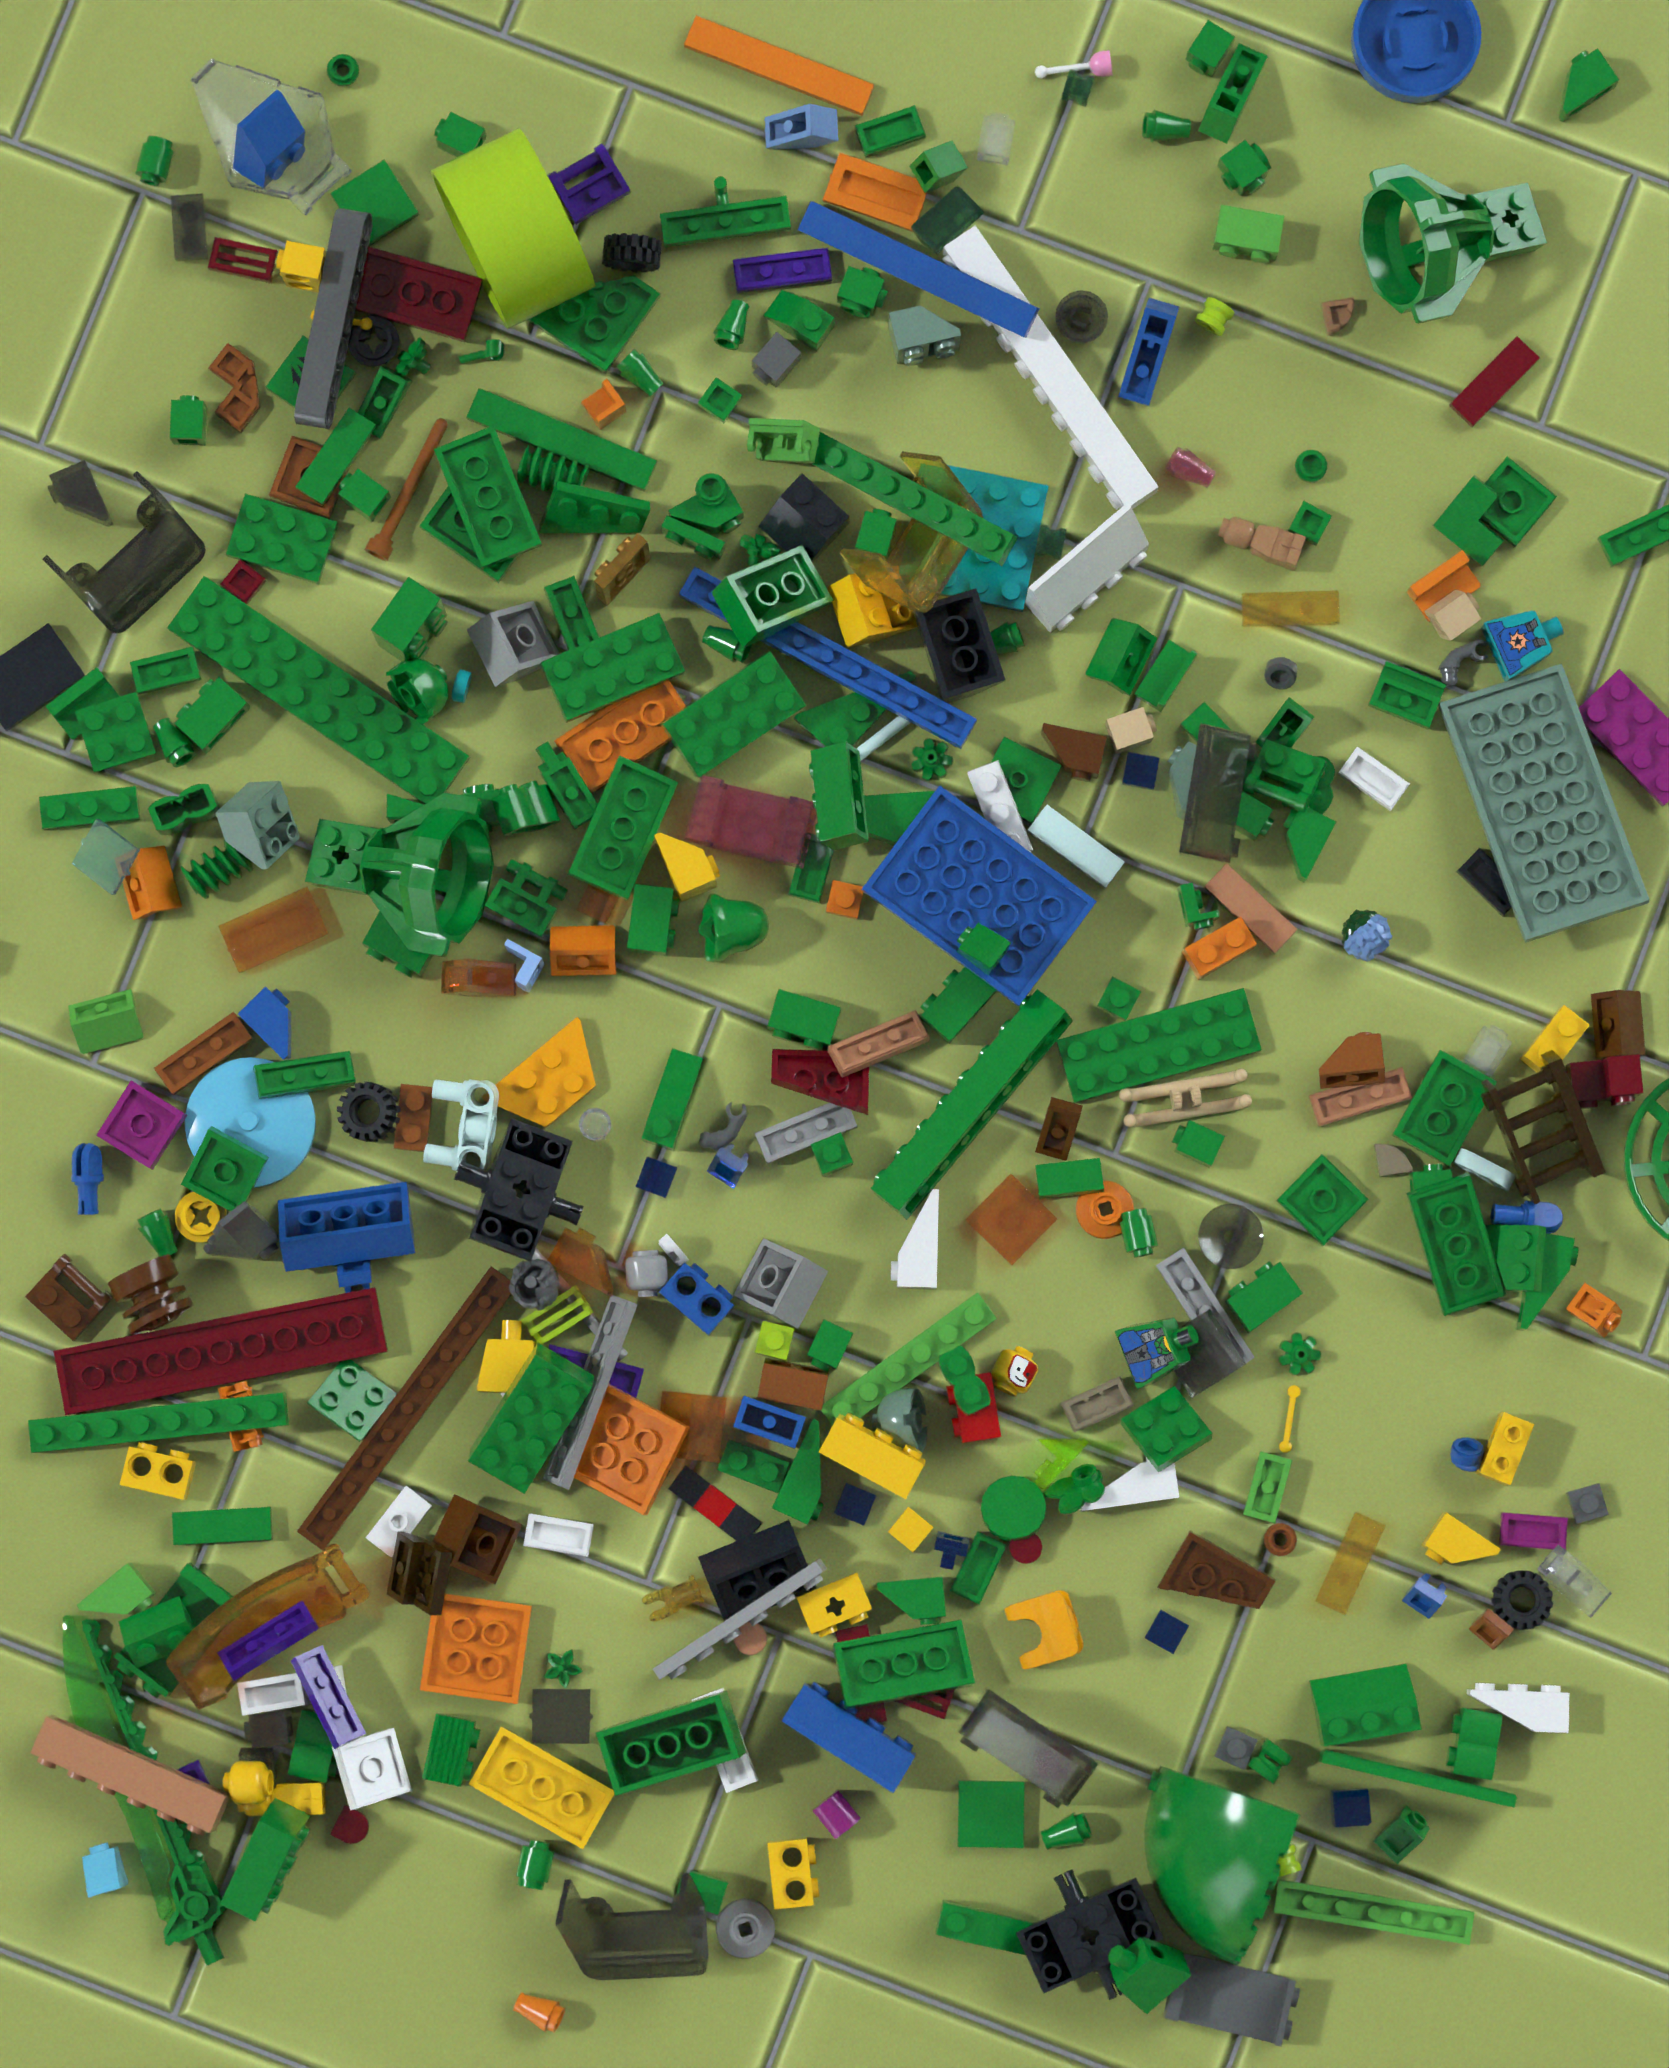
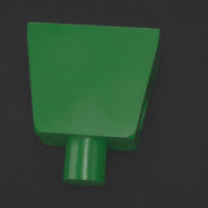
M1145 1937L1136 1940L1128 1949L1120 1945L1113 1947L1108 1956V1960L1111 1963L1110 1970L1117 1988L1146 2014L1151 2012L1191 1976L1182 1951Z

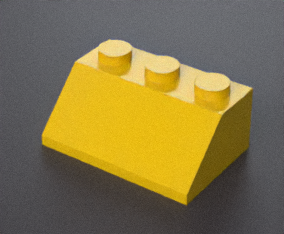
M847 1413L846 1416L839 1414L819 1453L906 1499L926 1463V1460L921 1458L923 1453L905 1444L904 1448H901L891 1443L894 1438L893 1436L877 1428L875 1432L863 1426L865 1422L851 1413Z

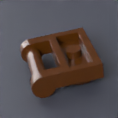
M63 1254L25 1297L72 1341H75L112 1301L113 1297L107 1291L102 1292L71 1264L73 1260L68 1255ZM62 1273L94 1302L89 1309L56 1280Z

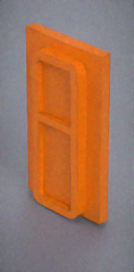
M839 152L833 172L829 176L830 180L823 197V202L914 232L927 195L917 179Z

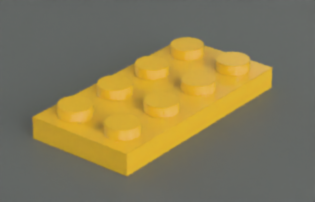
M502 1726L469 1782L470 1786L581 1849H584L614 1796L612 1788Z

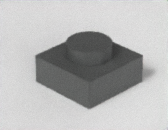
M1599 1483L1566 1492L1576 1524L1609 1515Z
M1227 1726L1214 1757L1245 1770L1258 1740Z

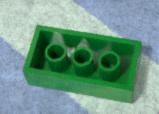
M769 651L661 722L660 725L694 776L699 778L804 708L806 704L771 651Z
M537 1343L472 1445L468 1462L525 1494L591 1391L594 1375Z
M727 1690L605 1727L596 1732L615 1796L728 1762L746 1754Z

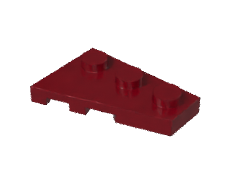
M772 1049L771 1084L868 1115L869 1067L842 1078L828 1051Z

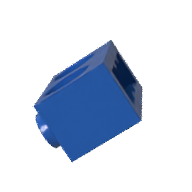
M684 1262L659 1293L710 1336L735 1307L730 1302L734 1296L720 1284L716 1288L711 1286L705 1280L709 1275L696 1263L689 1267ZM684 1277H690L696 1282V1289L690 1295H682L677 1289L678 1282ZM710 1298L718 1300L721 1304L720 1312L713 1317L706 1316L702 1312L704 1301Z

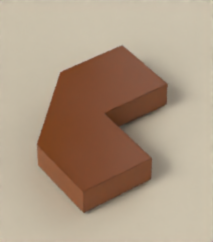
M227 343L208 367L212 373L233 387L214 413L238 432L242 433L260 409L255 365L251 359Z

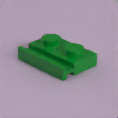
M1386 661L1368 706L1428 730L1446 684Z

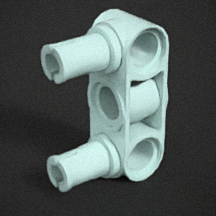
M469 1079V1081L464 1080L463 1083L434 1080L432 1098L460 1102V1105L463 1106L458 1133L459 1144L455 1145V1147L426 1144L423 1162L450 1166L452 1170L456 1171L461 1160L466 1162L468 1152H475L481 1159L479 1168L486 1170L491 1160L492 1145L497 1127L499 1091L496 1085L488 1080L478 1081ZM478 1087L485 1088L488 1091L490 1098L487 1104H480L476 1101L474 1093Z

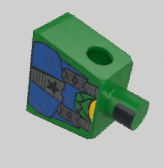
M1174 1317L1134 1324L1115 1331L1137 1389L1157 1382L1189 1362L1190 1354L1187 1347L1197 1344L1199 1340L1197 1331L1192 1325L1180 1329Z

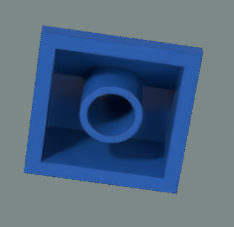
M274 91L237 125L233 169L263 189L272 180H278L292 162H298L305 151V130L282 92Z

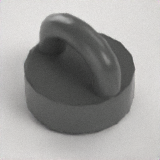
M1276 657L1269 660L1264 673L1265 681L1276 689L1290 688L1295 684L1297 678L1296 663L1284 657Z

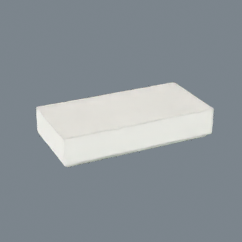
M1358 746L1338 772V775L1389 811L1392 810L1410 785V783Z
M529 1514L523 1546L588 1557L594 1524Z

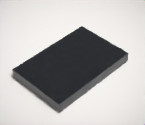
M49 623L0 656V724L6 732L57 698L85 676Z

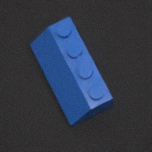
M407 1182L278 1200L279 1244L286 1272L415 1253L414 1229Z
M805 1682L785 1713L782 1722L894 1793L916 1756V1753L911 1751L913 1745L898 1735L895 1739L883 1733L886 1727L870 1717L867 1722L863 1721L855 1715L858 1711L857 1708L845 1709L844 1700L841 1699L838 1704L829 1698L830 1691L822 1685L813 1682L810 1686Z

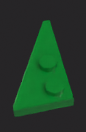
M911 671L898 675V677L910 683L916 679V676ZM853 692L798 713L794 720L824 747L845 741L854 746L887 709Z

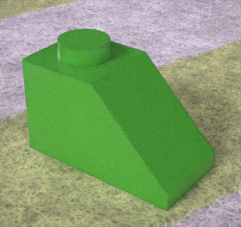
M127 1563L78 1603L77 1607L82 1611L126 1615L132 1614L134 1611L139 1613L153 1604L150 1598L156 1592L132 1563Z

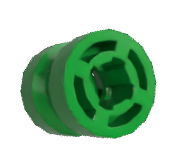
M1266 1738L1261 1745L1260 1754L1253 1757L1247 1765L1274 1785L1280 1777L1279 1771L1282 1767L1288 1766L1293 1757ZM1266 1754V1755L1269 1756L1271 1759H1273L1275 1762H1277V1763H1278V1766H1276V1765L1273 1764L1271 1761H1269L1267 1758H1265L1264 1755Z

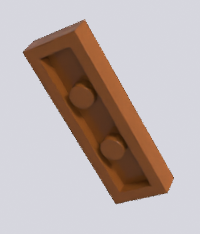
M232 1012L158 1064L154 1069L172 1095H175L253 1040V1037L236 1013Z

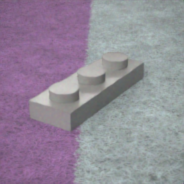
M827 1103L756 1132L755 1136L767 1164L806 1149L812 1143L839 1132L841 1134L858 1126L850 1109Z

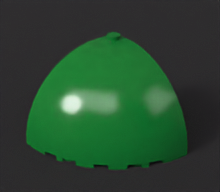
M1160 1766L1159 1772H1152L1147 1790L1152 1791L1146 1813L1144 1842L1151 1882L1167 1914L1182 1932L1205 1951L1224 1961L1238 1965L1241 1962V1958L1245 1957L1247 1949L1251 1946L1257 1933L1258 1927L1253 1925L1254 1920L1260 1921L1266 1912L1271 1897L1265 1894L1266 1890H1273L1277 1883L1281 1867L1277 1860L1278 1857L1283 1858L1285 1854L1287 1855L1300 1814L1290 1809L1253 1798L1248 1794Z

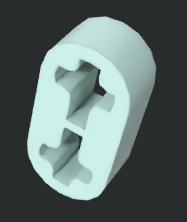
M1460 1148L1453 1162L1459 1168L1506 1191H1509L1516 1177L1508 1170L1463 1148Z

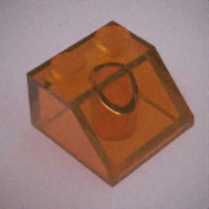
M662 1391L660 1411L690 1427L675 1457L676 1459L720 1463L727 1405L726 1397Z

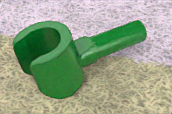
M498 339L486 340V350L459 356L460 363L463 364L479 359L501 360L504 355V343Z

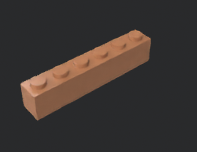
M55 1715L46 1716L30 1752L38 1756L37 1762L52 1769H55L57 1765L68 1770L67 1775L81 1782H85L86 1778L98 1783V1790L110 1795H115L116 1792H119L128 1797L126 1801L129 1804L145 1809L146 1805L158 1810L157 1816L170 1822H175L177 1818L188 1823L186 1827L188 1830L203 1836L206 1832L212 1833L217 1830L230 1800L228 1792H224L219 1788Z

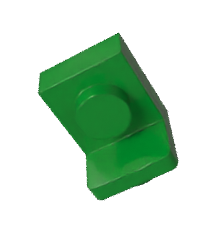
M1193 882L1180 885L1177 891L1185 927L1194 925L1195 930H1201L1214 926L1213 921L1218 920L1220 917L1219 910L1200 914L1199 909L1203 908L1200 890H1194Z
M1405 1806L1398 1817L1382 1830L1373 1842L1398 1864L1425 1839L1430 1828L1425 1818L1418 1811Z

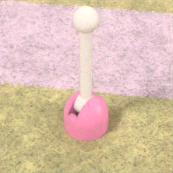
M1110 50L1094 53L1089 63L1051 68L1038 66L1035 69V75L1038 78H1045L1047 74L1090 69L1098 77L1113 76Z

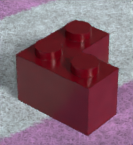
M1640 1054L1612 1056L1595 1061L1571 1062L1566 1065L1567 1074L1581 1109L1597 1108L1598 1102L1611 1101V1106L1630 1105L1631 1102H1635L1636 1097L1644 1093Z

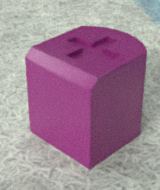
M839 1790L835 1791L813 1809L815 1815L835 1840L861 1819Z

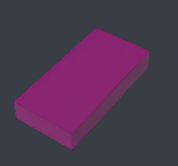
M1501 1512L1499 1545L1566 1551L1568 1518Z

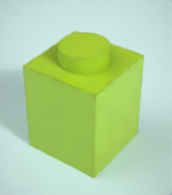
M762 1321L755 1354L787 1362L795 1329Z

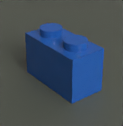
M743 1396L733 1428L795 1449L806 1417Z

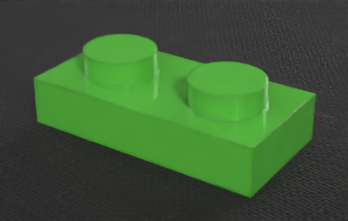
M1262 1451L1259 1452L1243 1515L1271 1523L1276 1522L1292 1460Z

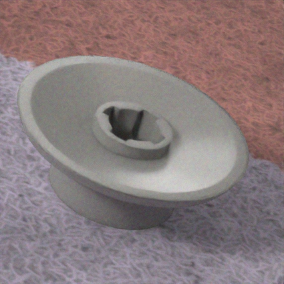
M744 1898L732 1901L723 1908L716 1922V1935L719 1943L729 1954L739 1958H752L762 1954L772 1943L775 1934V1922L771 1912L765 1905L753 1899ZM746 1921L750 1922L753 1933L741 1936L738 1925L746 1923Z

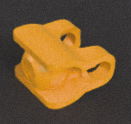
M1058 1590L1012 1604L1004 1609L1008 1621L1029 1619L1038 1624L1041 1629L1042 1638L1038 1647L1019 1657L1022 1669H1030L1072 1657L1083 1650L1084 1642L1068 1592Z

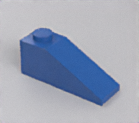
M1148 298L1118 397L1149 406L1179 306Z

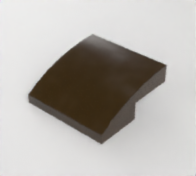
M397 1532L387 1595L402 1605H415L429 1615H441L453 1552L416 1535Z

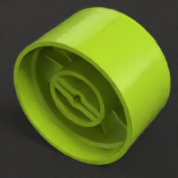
M520 128L508 132L431 170L438 193L478 278L483 280L482 286L507 329L595 287L591 269L569 218L539 158Z

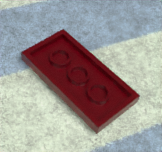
M368 247L356 311L465 342L483 280Z

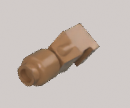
M1238 517L1224 518L1218 533L1219 537L1224 538L1226 544L1240 549H1247L1249 546L1253 555L1260 557L1267 563H1272L1292 571L1296 569L1306 539L1305 536L1280 529V527L1261 525L1255 529L1254 523Z

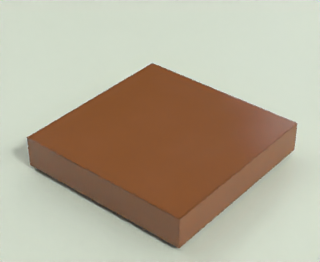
M291 436L269 496L330 519L339 497L338 493L341 491L338 487L343 478L324 506L297 490L295 486L322 446Z

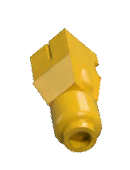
M281 1783L275 1786L272 1795L267 1796L266 1800L261 1804H237L238 1812H245L250 1817L262 1816L275 1798L309 1815H322L326 1813L325 1783Z

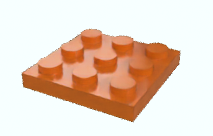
M608 1383L574 1478L636 1512L648 1515L690 1427Z
M445 1593L442 1614L430 1616L420 1690L518 1704L532 1606Z

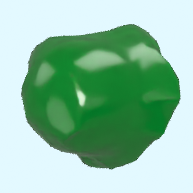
M710 894L703 907L702 921L698 930L699 934L706 940V961L722 962L731 955L750 950L761 944L767 936L769 920L764 909L753 902L730 900L717 894ZM713 923H714L715 936H714V934H713V932H712V925H713Z

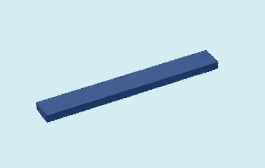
M810 201L798 228L799 231L1024 338L1027 337L1040 309L814 201Z

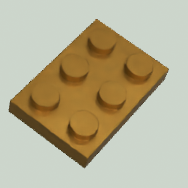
M639 533L633 539L629 536L626 537L616 549L619 554L611 563L608 560L604 561L594 573L597 577L594 580L597 597L606 606L614 600L650 560L648 541Z

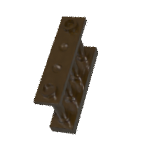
M1553 1050L1541 1055L1545 1065L1540 1067L1541 1071L1502 1089L1496 1090L1487 1079L1481 1082L1485 1093L1481 1094L1482 1101L1488 1112L1493 1111L1518 1174L1519 1178L1515 1179L1516 1187L1522 1197L1527 1196L1534 1204L1541 1202L1535 1188L1579 1168L1582 1171L1586 1169L1594 1178L1606 1173L1562 1058ZM1542 1084H1552L1555 1095L1551 1096L1552 1100L1510 1119L1507 1118L1502 1102ZM1557 1111L1559 1114H1564L1567 1123L1563 1124L1562 1129L1519 1148L1513 1131ZM1567 1140L1575 1142L1578 1151L1574 1153V1157L1530 1176L1524 1161L1525 1159Z

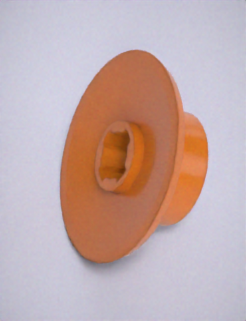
M1104 1180V1192L1079 1195L1076 1203V1216L1079 1224L1088 1234L1096 1238L1110 1239L1122 1234L1120 1222H1122L1121 1214L1134 1210V1203L1129 1192L1123 1186L1116 1182ZM1109 1202L1113 1211L1112 1215H1100L1101 1212L1098 1205Z

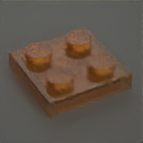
M1012 1174L965 1219L1011 1266L1057 1220Z

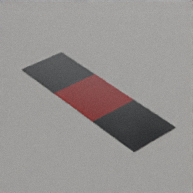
M687 1465L668 1488L736 1541L753 1535L761 1524L759 1520Z

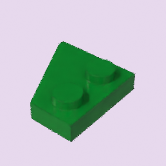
M1486 1225L1493 1253L1506 1290L1512 1292H1541L1546 1227L1540 1225Z

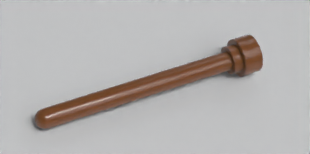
M439 418L436 420L380 534L376 533L374 538L369 539L364 550L370 555L383 561H388L393 551L391 547L393 541L391 539L435 453L434 449L438 447L447 429L448 423L445 419Z

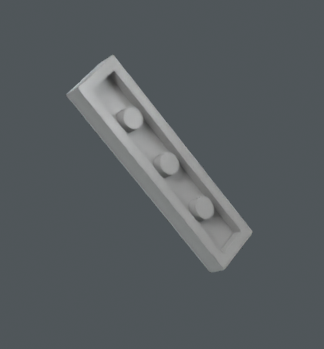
M1184 1248L1156 1265V1268L1226 1376L1255 1358Z

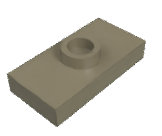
M1121 1376L1061 1402L1074 1433L1134 1406Z

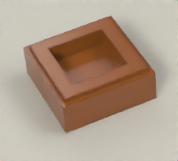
M1489 1608L1469 1627L1473 1634L1493 1650L1509 1637L1514 1630Z

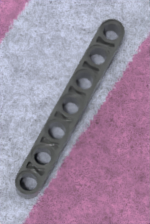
M338 208L335 212L295 405L294 419L296 424L329 429L332 425L372 232L373 218L371 213Z

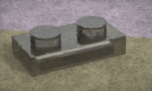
M203 193L171 196L175 260L208 259Z

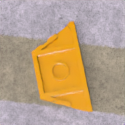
M578 1017L496 1084L499 1091L498 1107L547 1128L596 1087L582 1024ZM488 1091L481 1096L487 1103L490 1098Z

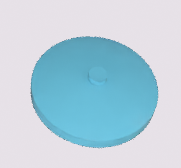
M249 1057L225 1062L211 1070L201 1079L193 1090L187 1104L185 1133L194 1157L211 1126L268 1156L269 1158L254 1188H259L283 1180L302 1164L314 1141L316 1114L308 1092L259 1099L253 1067L254 1065L273 1063V1061Z

